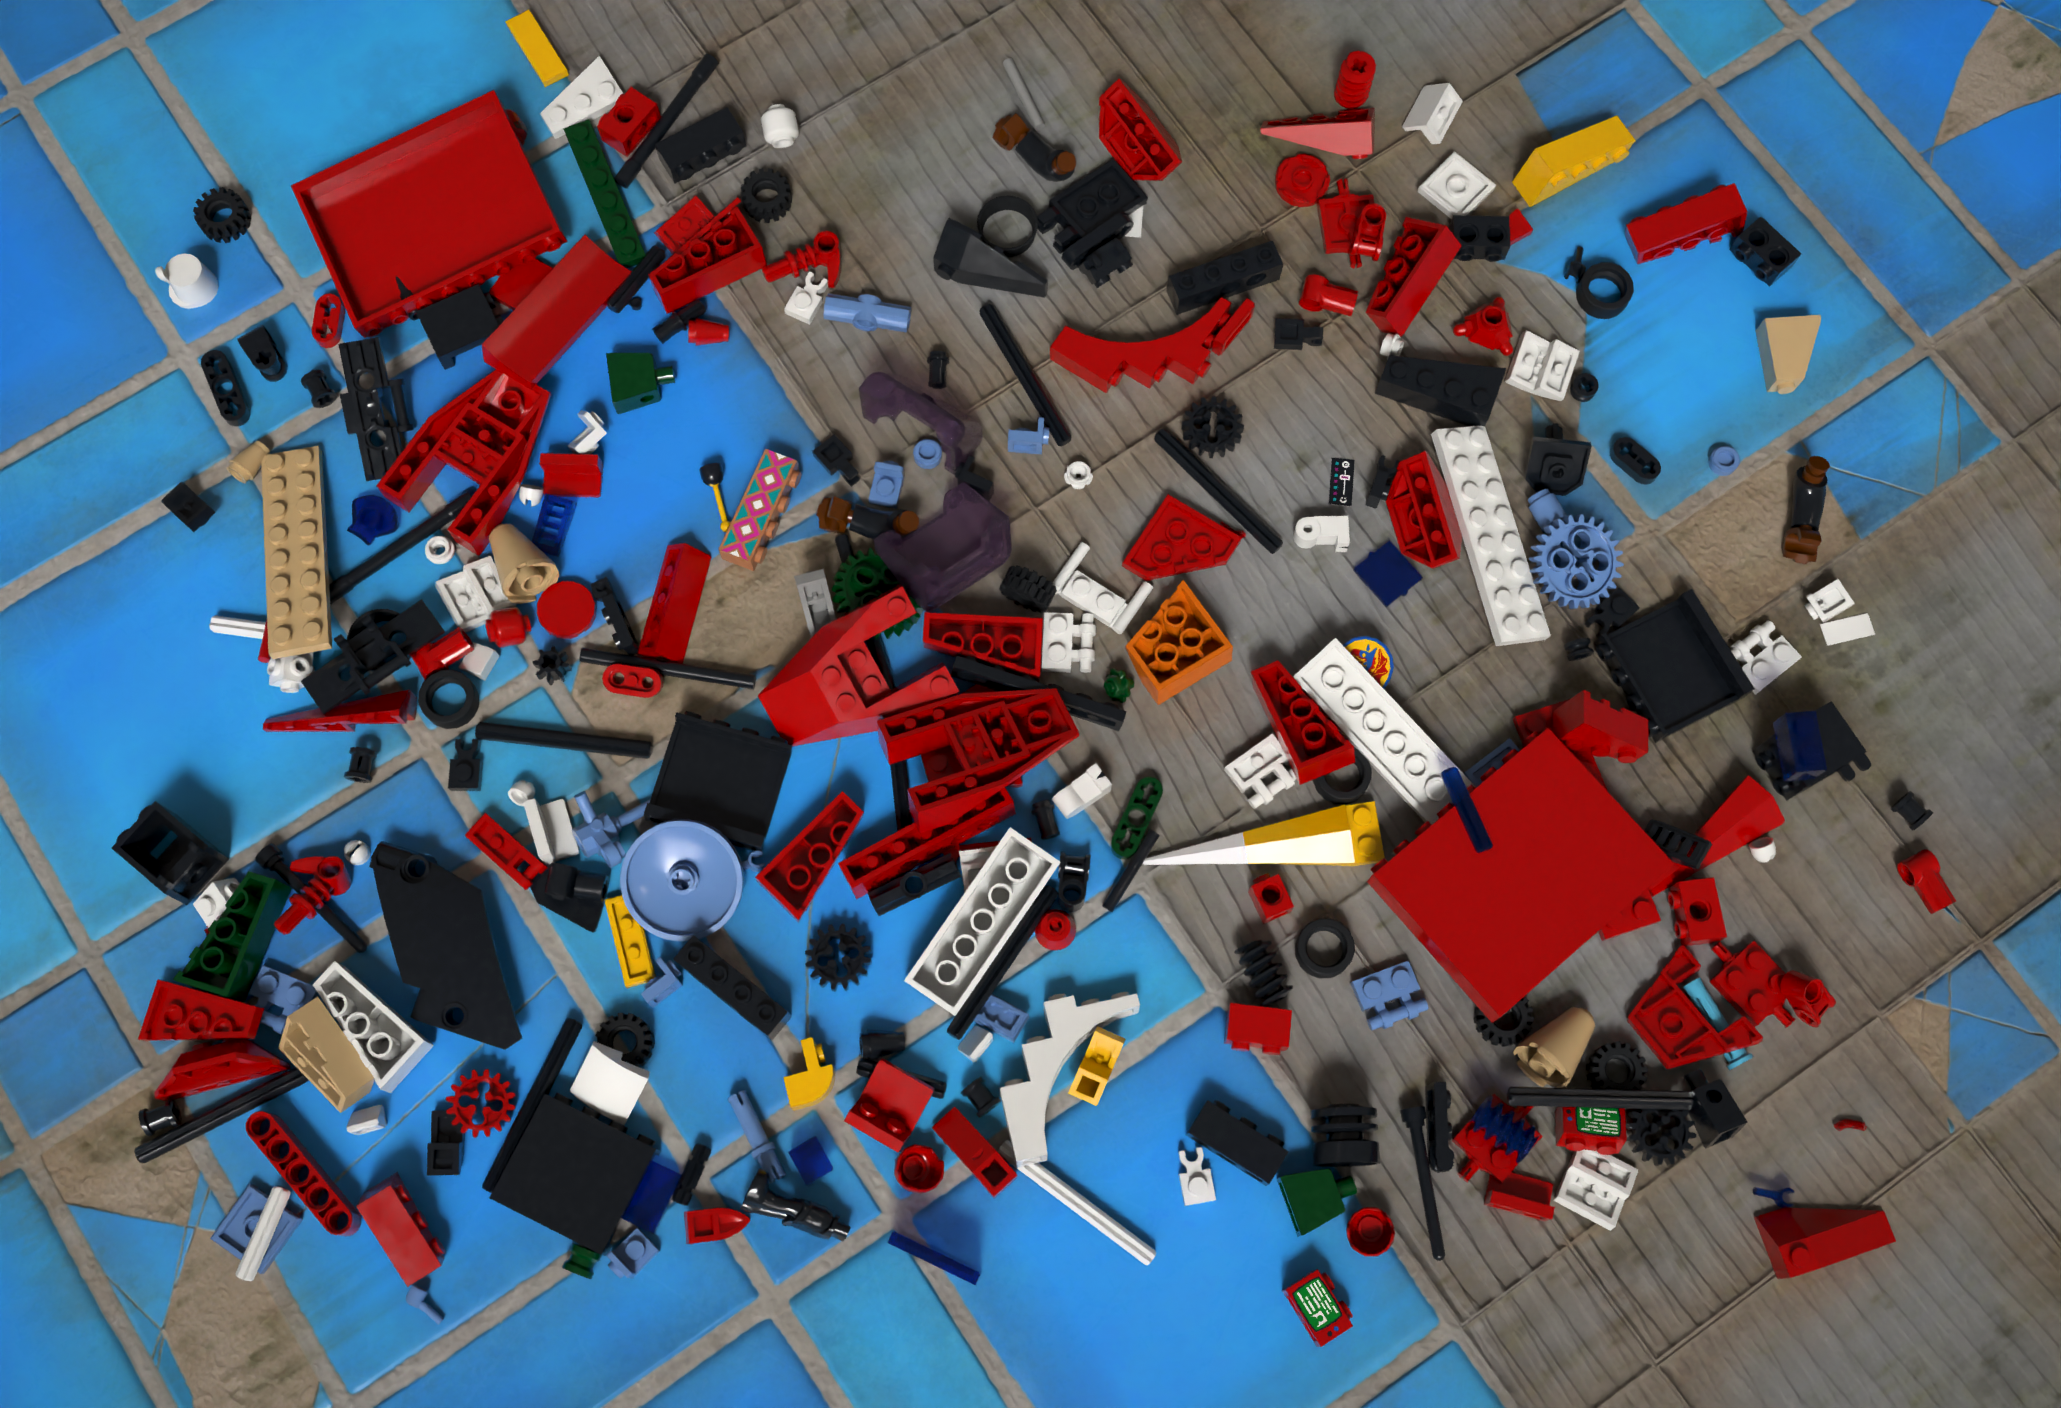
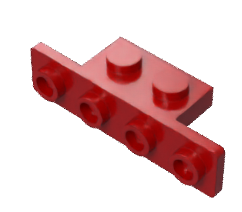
M695 196L657 229L654 234L673 255L676 253L681 254L689 248V243L696 237L700 239L710 232V227L722 218L727 219L730 216V211L736 208L741 200L737 197L718 215L714 216L702 201Z

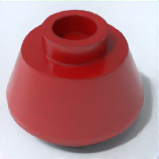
M1059 909L1048 910L1035 928V936L1038 942L1046 949L1054 951L1068 947L1076 935V925L1073 918L1067 912Z

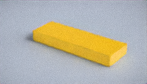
M530 10L505 21L509 31L544 87L569 76L566 67Z
M622 895L605 899L625 987L631 988L648 983L656 977L645 929L629 913Z

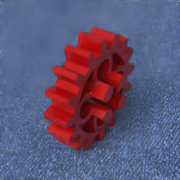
M485 1069L483 1076H478L476 1070H472V1078L467 1079L464 1075L460 1076L462 1082L460 1087L451 1085L455 1096L446 1097V1101L453 1103V1107L447 1109L446 1112L448 1115H456L451 1124L456 1126L461 1123L463 1126L460 1132L463 1135L471 1129L473 1130V1138L478 1137L479 1131H484L488 1138L491 1134L490 1129L495 1128L498 1132L502 1131L500 1125L502 1120L510 1123L511 1118L506 1113L507 1111H514L516 1106L509 1104L508 1100L515 1098V1093L506 1092L511 1084L509 1081L501 1084L499 1082L501 1079L500 1073L491 1078L489 1069ZM486 1082L490 1085V1090L485 1093L486 1101L492 1103L495 1100H500L503 1103V1107L500 1111H493L490 1107H484L482 1110L484 1122L480 1125H475L472 1122V1118L477 1114L476 1106L470 1104L467 1107H462L459 1104V1100L463 1096H469L474 1101L479 1100L478 1086L480 1083Z

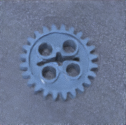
M1583 514L1575 515L1574 519L1572 515L1563 516V521L1560 518L1554 519L1553 526H1544L1543 529L1546 535H1536L1537 540L1541 544L1531 546V549L1537 552V556L1529 558L1530 561L1536 563V567L1530 569V572L1538 573L1539 577L1533 583H1542L1544 585L1540 590V594L1550 592L1549 602L1558 600L1559 607H1565L1569 604L1570 609H1577L1579 605L1581 608H1589L1590 603L1592 605L1600 604L1599 597H1609L1606 588L1616 589L1617 586L1612 579L1621 578L1622 576L1615 571L1616 567L1624 566V563L1616 561V557L1622 555L1623 551H1615L1614 546L1619 543V540L1610 541L1609 537L1612 535L1613 530L1603 532L1604 522H1598L1594 525L1593 516L1587 517L1584 520ZM1576 534L1581 539V545L1579 548H1577L1574 544V537ZM1555 553L1560 557L1559 567H1556L1553 563ZM1594 556L1599 561V567L1597 570L1594 569L1592 565V560ZM1574 575L1579 582L1577 589L1573 588L1571 582Z

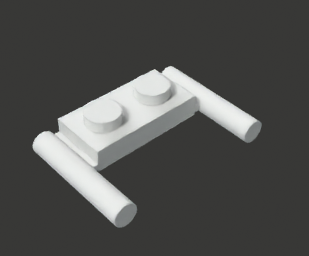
M1080 542L1052 582L1056 586L1057 591L1055 594L1060 595L1086 613L1093 614L1094 618L1111 627L1116 633L1122 634L1152 591L1153 586L1144 581L1129 604L1125 603L1126 600L1076 570L1090 550L1087 544Z

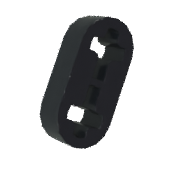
M1619 438L1610 449L1611 460L1640 484H1651L1661 472L1659 461L1631 438ZM1627 448L1629 450L1628 454L1622 456L1619 453L1620 450ZM1646 466L1651 468L1650 472L1646 474L1641 472Z

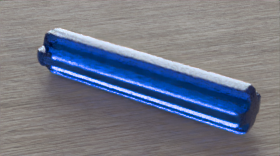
M1450 767L1441 772V778L1475 851L1481 853L1490 850L1493 844L1458 769Z

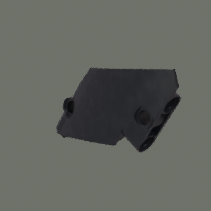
M381 841L371 856L369 867L373 868L384 919L403 983L420 988L410 1017L504 1050L523 1039L497 955L482 890L438 865L435 858L430 855L420 854ZM419 860H422L426 866L422 876H419L415 870ZM456 1007L460 1008L464 1014L461 1023L453 1019V1010Z

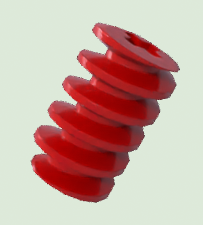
M1364 51L1350 52L1347 59L1341 64L1334 90V98L1340 106L1354 109L1363 105L1368 99L1376 71L1375 60L1370 54Z

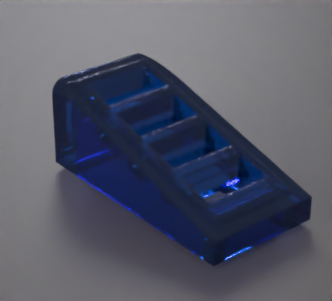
M545 493L532 542L543 553L559 557L575 513L576 502ZM553 505L564 508L563 514L552 511ZM549 516L561 519L560 525L548 522ZM545 527L558 530L557 536L545 533ZM541 538L555 541L554 547L541 544Z

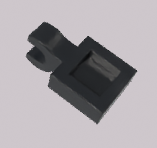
M1275 319L1274 349L1302 350L1303 342L1310 346H1322L1323 327H1304V319Z
M835 434L812 451L815 459L831 476L839 471L851 487L860 480L857 476L859 474L858 471L849 463L853 459V454Z
M1384 455L1379 458L1377 463V473L1366 502V506L1375 509L1380 499L1386 501L1391 484L1386 483L1387 479L1396 475L1400 462L1396 460L1392 468H1387L1384 465L1386 457Z

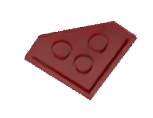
M1168 494L1122 562V567L1145 581L1222 566L1227 564L1240 544L1242 537Z

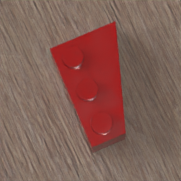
M1582 690L1553 711V733L1571 751L1582 750L1590 752L1596 757H1612L1618 759L1621 763H1633L1648 753V719L1625 708L1617 711L1610 707V701L1601 699L1598 702L1592 699L1591 692Z
M398 1172L363 1193L356 1207L407 1287L442 1266L445 1249L437 1237L433 1238L428 1229L426 1218L417 1209Z

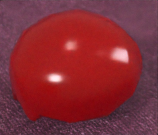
M913 1144L901 1150L895 1159L894 1175L897 1182L905 1190L921 1194L939 1185L944 1176L945 1165L944 1161L935 1154L931 1147Z
M1363 1207L1352 1214L1347 1224L1346 1233L1353 1250L1363 1256H1379L1388 1251L1393 1244L1395 1228L1390 1216L1377 1207Z

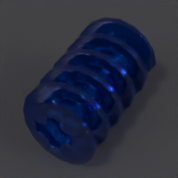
M1488 1095L1469 1121V1123L1471 1121L1475 1122L1473 1132L1477 1133L1484 1128L1485 1134L1483 1139L1487 1141L1495 1136V1148L1500 1147L1504 1143L1507 1144L1505 1155L1508 1156L1517 1151L1516 1162L1519 1164L1539 1138V1136L1534 1137L1536 1127L1531 1125L1524 1130L1525 1119L1523 1117L1513 1122L1514 1111L1510 1110L1503 1115L1504 1104L1500 1102L1491 1107L1493 1096Z

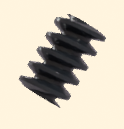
M1257 940L1234 951L1235 954H1244L1239 960L1240 965H1250L1244 971V975L1247 977L1255 976L1249 982V986L1251 988L1260 987L1254 994L1255 999H1265L1260 1004L1262 1007H1267L1284 999L1293 989L1292 985H1282V982L1288 977L1287 974H1277V971L1283 964L1272 963L1271 961L1277 955V951H1266L1272 944L1271 940Z

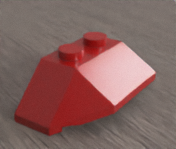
M1119 78L1099 97V106H1101L1099 139L1133 181H1163L1183 162L1179 147L1151 108L1122 79Z
M1423 451L1400 461L1397 467L1398 471L1386 499V504L1401 554L1432 569L1459 559L1462 534L1447 485L1428 452Z
M225 1039L223 1043L212 1046L211 1043L197 1044L191 1047L192 1051L180 1054L154 1092L155 1099L163 1101L180 1099L291 1070L290 1064L248 1039Z

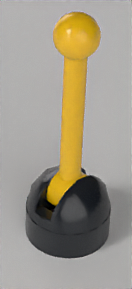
M720 463L707 464L699 469L701 479L706 485L713 487L722 520L720 528L722 531L727 532L731 522L727 520L718 487L723 480V468Z

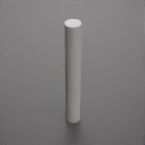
M1005 59L1003 66L1035 130L1043 129L1045 124L1013 59Z

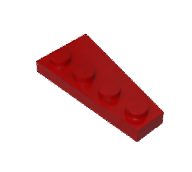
M158 979L138 1040L255 1039L264 1008Z

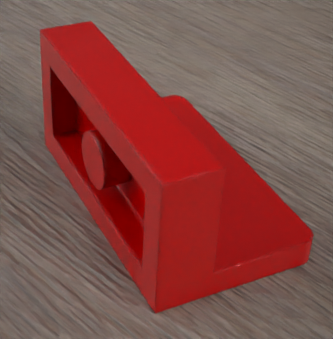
M540 454V466L544 471V496L594 498L601 496L603 464L599 455Z
M1512 1172L1500 1184L1489 1175L1484 1205L1542 1221L1552 1220L1555 1207L1550 1206L1553 1184Z

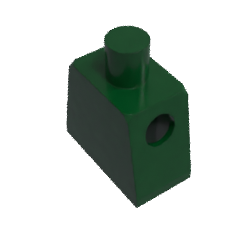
M606 353L612 403L617 414L659 402L661 400L659 385L675 383L673 366L657 368L651 353Z
M1330 1168L1284 1175L1277 1179L1297 1237L1309 1233L1344 1213L1346 1210L1342 1199L1357 1194V1188L1351 1175L1334 1180Z

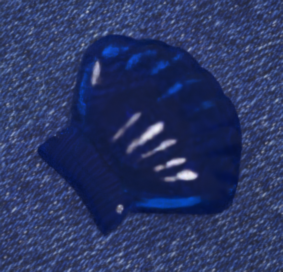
M367 495L352 501V525L348 527L347 531L359 537L366 545L370 546L375 538L392 534L398 530L397 512L382 497Z

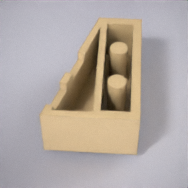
M318 996L287 1016L278 1049L340 1113L371 1092L375 1078L369 1069L365 1067L360 1059V1055Z

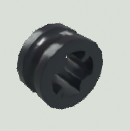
M1588 373L1579 374L1570 387L1572 397L1580 402L1590 401L1598 390V380L1595 376ZM1581 383L1583 386L1590 387L1588 392L1585 389H1579Z
M1590 638L1576 639L1564 645L1565 650L1569 651V655H1567L1569 661L1584 659L1594 654L1593 649L1589 648Z

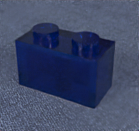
M1816 711L1785 713L1773 723L1784 781L1815 779L1827 770Z

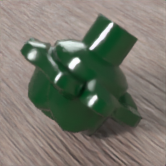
M1112 668L1110 674L1106 675L1104 682L1106 694L1111 697L1112 701L1125 703L1126 697H1129L1131 694L1130 689L1134 688V680L1131 677H1126L1124 670L1118 671Z

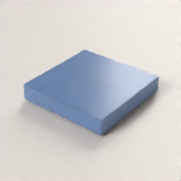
M249 1184L210 1239L241 1260L269 1195L255 1185ZM286 1207L257 1271L260 1274H265L303 1220Z

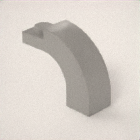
M824 569L794 576L811 638L822 626L836 619Z

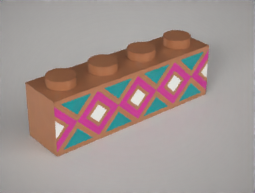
M768 449L764 450L719 547L723 560L752 571L755 570L758 563L761 564L764 561L767 553L765 546L769 538L773 539L779 526L777 520L781 513L786 512L790 503V497L788 496L792 487L797 488L802 473L799 470L797 460Z

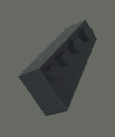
M1389 355L1375 394L1469 427H1485L1506 368Z

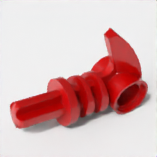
M822 231L815 236L814 246L805 244V250H801L798 247L795 249V254L787 250L783 252L784 259L762 268L766 281L771 283L789 274L797 278L800 276L799 270L803 269L804 272H807L810 265L813 268L823 265L828 270V287L835 288L841 274V252L838 237L831 231ZM825 247H832L829 251L822 250Z
M313 856L291 862V871L313 874L314 878L308 881L310 887L304 886L300 889L302 895L293 894L289 898L292 905L274 923L279 932L284 935L289 934L305 917L313 919L317 915L315 908L321 909L324 906L322 900L329 901L332 898L331 895H341L350 888L351 878L342 859L336 856Z

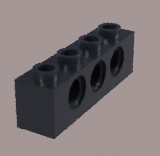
M1272 240L1169 275L1166 292L1176 315L1216 302L1221 297L1228 298L1280 280L1283 262Z
M694 935L674 957V961L771 1041L790 1020L791 1015L787 1010Z

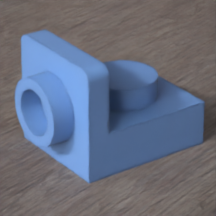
M1039 417L1037 432L1027 428L1009 430L1008 452L1042 455L1043 444L1048 445L1049 427H1044V417Z
M893 461L875 462V474L868 499L869 504L897 509L905 478L904 469Z
M661 957L655 961L665 975L662 977L656 976L651 979L644 987L646 990L641 993L652 1008L682 986L677 978L681 975V972L671 960L665 963Z
M636 1228L614 1251L610 1250L606 1254L611 1260L608 1267L619 1278L625 1275L627 1278L633 1279L660 1250L639 1228Z

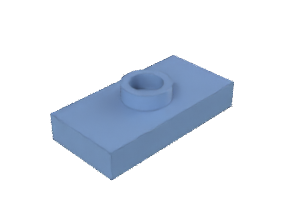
M991 994L974 1019V1022L1014 1043L1030 1017L1025 1011Z

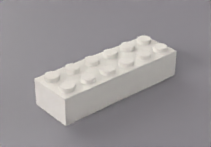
M1010 827L904 981L956 1016L1061 862Z

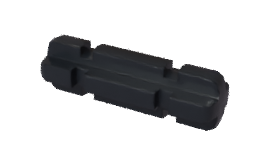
M699 1143L695 1144L691 1153L693 1157L691 1160L688 1159L678 1182L680 1186L679 1188L676 1187L672 1196L674 1202L684 1206L689 1204L693 1195L691 1191L692 1189L695 1190L705 1168L703 1165L704 1161H708L711 1154L709 1147Z

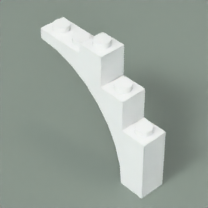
M1120 992L1112 995L1110 1000L1099 1002V999H1089L1082 1002L1079 1007L1076 1006L1074 995L1067 997L1066 994H1057L1049 997V1001L1044 1002L1043 1010L1050 1038L1045 1039V1036H1036L1028 1039L1026 1044H1022V1055L1029 1081L1023 1082V1079H1014L1007 1081L1005 1087L1000 1088L1001 1102L1016 1167L1047 1161L1048 1153L1044 1131L1045 1113L1052 1087L1063 1065L1074 1051L1094 1034L1097 1026L1104 1028L1116 1020L1139 1013L1140 1003L1137 993L1129 995V992Z

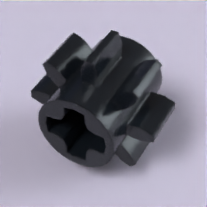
M552 646L551 651L544 652L540 650L539 659L533 661V665L540 669L536 672L538 679L541 680L546 677L549 685H553L554 681L557 680L564 682L566 671H572L571 666L568 663H564L569 658L566 652L558 655L555 646ZM552 662L556 665L554 669L548 666Z

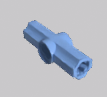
M828 293L825 299L823 315L824 319L851 323L863 331H875L877 328L907 332L910 324L911 307L885 303L878 297L868 294L854 298Z

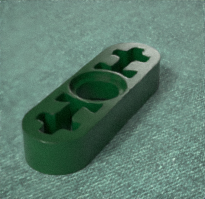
M1145 777L1138 782L1112 837L1111 851L1119 859L1133 857L1160 802L1163 787L1160 781L1154 777ZM1149 785H1152L1154 787L1153 792L1157 795H1151L1146 806L1140 804L1144 797V791L1141 788L1147 789ZM1135 810L1141 811L1145 815V822L1142 825L1135 826L1129 822L1128 815ZM1123 826L1129 831L1134 832L1129 841V845L1133 848H1126L1124 852L1119 850L1120 844L1117 843V840L1123 841L1127 834V830H1122Z

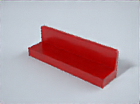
M686 543L667 546L638 654L646 658L662 656L673 662L683 663L711 561L710 555Z

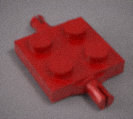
M1340 179L1336 182L1339 195L1333 198L1318 199L1317 203L1325 254H1349L1355 223L1363 208L1367 204L1374 203L1373 194L1360 196L1350 194L1348 180L1344 179L1342 181ZM1367 219L1368 222L1375 223L1373 220ZM1359 254L1349 255L1351 268L1355 269V266L1356 268L1362 266Z
M1721 941L1711 948V951L1724 963L1720 971L1709 982L1742 1017L1745 1016L1754 1027L1772 1014L1785 1028L1796 1020L1783 1007L1786 997L1780 990V984L1786 973L1755 941L1750 942L1744 949L1735 954H1732Z
M1493 1094L1452 1140L1465 1152L1469 1160L1457 1173L1461 1178L1470 1169V1172L1463 1178L1468 1183L1472 1176L1480 1169L1489 1173L1501 1184L1543 1137L1529 1125L1525 1118L1534 1106H1527L1526 1108L1524 1106H1517L1514 1108L1508 1106L1498 1096Z

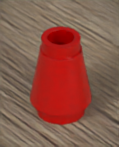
M700 318L689 320L688 343H695V346L728 342L729 325Z

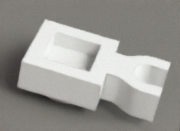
M810 271L806 276L804 289L797 286L784 308L785 314L809 325L823 303L822 297L819 295L824 293L828 287V280L825 278L821 280L820 284L813 285L812 282L815 276Z
M1202 1147L1195 1149L1197 1159L1193 1162L1186 1159L1185 1150L1178 1151L1179 1160L1186 1169V1173L1179 1174L1184 1206L1216 1201L1210 1168L1202 1170L1201 1167L1204 1156Z

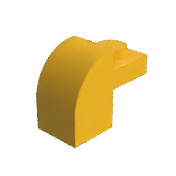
M1097 1026L1068 1094L1097 1106L1125 1042V1038Z
M813 1037L800 1040L808 1071L783 1077L790 1108L793 1111L820 1103L829 1095L834 1086L835 1068L832 1064L821 1067V1063L826 1062L822 1044L816 1045Z

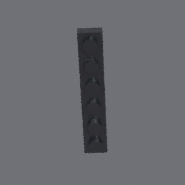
M956 656L951 676L995 691L1056 688L1071 716L1113 730H1120L1127 712L1121 710L1114 703L1105 702L1102 704L1093 701L1089 695L1083 693L1072 694L1064 691V688L1059 685H1045L1036 682V679L1029 675L1021 674L1017 676L1008 673V670L998 665L990 667L981 664L978 659L971 656Z

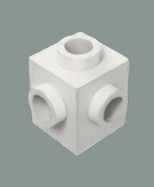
M313 652L277 659L271 658L267 666V673L270 675L269 685L280 687V691L286 693L299 692V689L304 688L301 681L315 672L312 666Z

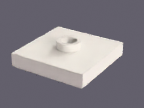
M1454 151L1419 186L1417 192L1452 219L1453 215L1469 216L1495 190L1496 184Z

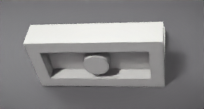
M1450 83L1426 85L1421 90L1402 128L1405 131L1421 130L1431 144H1440L1463 101Z
M535 798L523 802L538 856L545 865L579 854V847L572 833L573 827L563 799L541 806Z

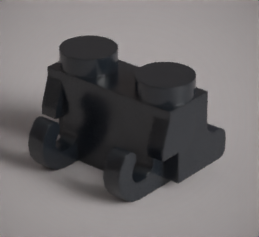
M1114 238L1085 257V261L1078 265V268L1082 274L1087 276L1092 285L1094 284L1096 288H1099L1111 280L1108 274L1116 269L1120 274L1131 267L1133 263L1126 246L1124 247L1119 239Z

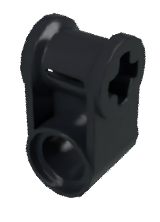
M264 325L237 338L252 364L267 381L276 382L285 376L287 366Z
M1060 851L1058 903L1064 911L1076 912L1084 905L1091 854H1086L1084 857L1072 856ZM1068 890H1075L1079 893L1080 898L1076 901H1068L1063 894Z

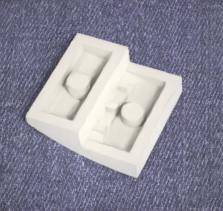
M1526 330L1520 335L1505 382L1535 395L1562 401L1580 351L1557 339L1548 342Z
M491 556L464 565L462 572L438 580L435 584L457 628H462L465 633L484 625L485 620L489 619L492 611L516 606V603H512L504 595L497 568Z
M593 1041L570 1088V1092L593 1110L625 1125L649 1078L650 1071L622 1061L623 1052Z
M1574 1151L1553 1201L1611 1231L1616 1227L1624 1201L1630 1196L1638 1169L1611 1155H1602L1597 1151Z

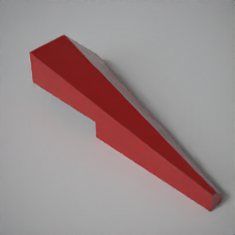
M404 690L341 703L326 714H323L320 708L283 715L266 719L263 723V730L266 732H355L356 724H407V720L416 719L417 697L410 690Z
M1749 775L1741 780L1707 821L1693 834L1710 841L1712 844L1699 869L1673 862L1674 865L1648 887L1651 896L1657 895L1677 882L1684 880L1782 825L1785 819L1773 795ZM1692 845L1687 854L1688 857L1691 856L1696 846Z

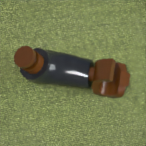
M1017 113L1001 118L995 125L996 129L992 137L995 142L1008 151L1018 144L1015 149L1017 153L1036 173L1046 180L1060 182L1067 180L1074 173L1076 166L1075 156L1071 152L1052 148L1033 131L1029 132L1031 128L1024 123Z
M1820 456L1810 457L1807 465L1800 467L1796 471L1793 480L1791 527L1785 533L1782 554L1783 557L1793 559L1796 563L1807 564V562H1816L1817 548L1822 541L1818 530L1828 481L1826 472L1830 464Z
M835 496L832 498L825 497L822 504H819L816 514L819 517V528L825 531L844 533L847 523H849L850 531L890 544H898L909 540L915 535L919 526V518L913 511L903 509L881 511L858 504L855 505L853 510L851 509L852 501L843 500Z

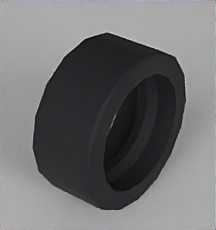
M1601 262L1592 265L1584 272L1576 289V298L1581 309L1588 315L1598 319H1610L1618 316L1628 305L1634 292L1633 281L1629 273L1621 266L1614 263ZM1597 278L1612 281L1621 292L1619 300L1614 303H1604L1597 300L1589 290L1590 282Z
M440 670L431 674L423 682L419 690L418 703L422 713L433 724L444 729H454L467 724L475 716L479 708V694L475 685L463 673L455 670ZM448 683L458 684L466 693L464 706L452 715L444 716L438 714L432 706L434 693L441 686Z
M1354 748V764L1359 770V782L1352 790L1342 792L1331 788L1325 779V775L1313 779L1317 792L1325 800L1333 804L1346 805L1357 801L1367 790L1372 777V768L1369 761L1356 748Z
M1321 918L1308 923L1299 933L1295 943V957L1300 967L1307 974L1319 979L1333 978L1341 974L1352 962L1355 953V943L1350 930L1341 922L1331 918ZM1328 931L1334 933L1340 939L1343 952L1337 963L1331 966H1321L1310 959L1307 953V943L1314 933Z

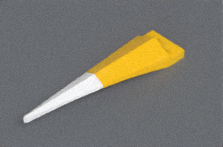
M1375 801L1346 806L1344 804L1149 857L1144 860L1143 865L1285 864L1359 866L1378 863L1385 857Z

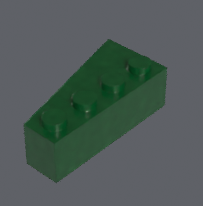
M248 871L225 904L226 910L218 921H213L208 928L210 933L200 947L196 946L189 956L191 960L183 971H178L173 980L215 995L245 1002L275 930L274 923L280 917L292 888L276 879Z

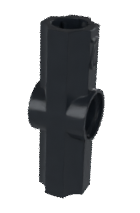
M948 853L868 892V895L878 916H881L960 878L961 874L951 853ZM911 876H917L922 880L923 888L918 893H912L907 888L906 883Z

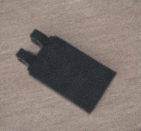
M1112 159L1050 199L1049 208L1037 216L1039 221L1037 229L1044 234L1053 229L1057 223L1061 225L1064 230L1054 236L1056 242L1053 243V247L1061 254L1074 242L1116 214L1125 212L1128 216L1147 204L1148 197L1121 166Z

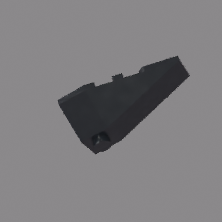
M948 218L933 257L934 271L945 280L951 279L961 284L1046 297L1048 291L1047 279L1020 261L1012 263L1003 254V249L997 245L994 248H990L979 240L982 236L981 234Z

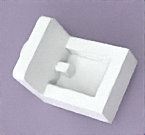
M581 410L577 415L588 427L568 445V448L574 454H591L598 448L599 444L597 442L607 432L601 427L604 425V422L596 413Z
M1839 579L1814 594L1810 593L1807 595L1806 598L1809 603L1804 606L1814 620L1820 617L1824 623L1855 605Z
M236 878L213 881L193 903L208 928L214 920L218 921L226 910L225 904L240 884Z

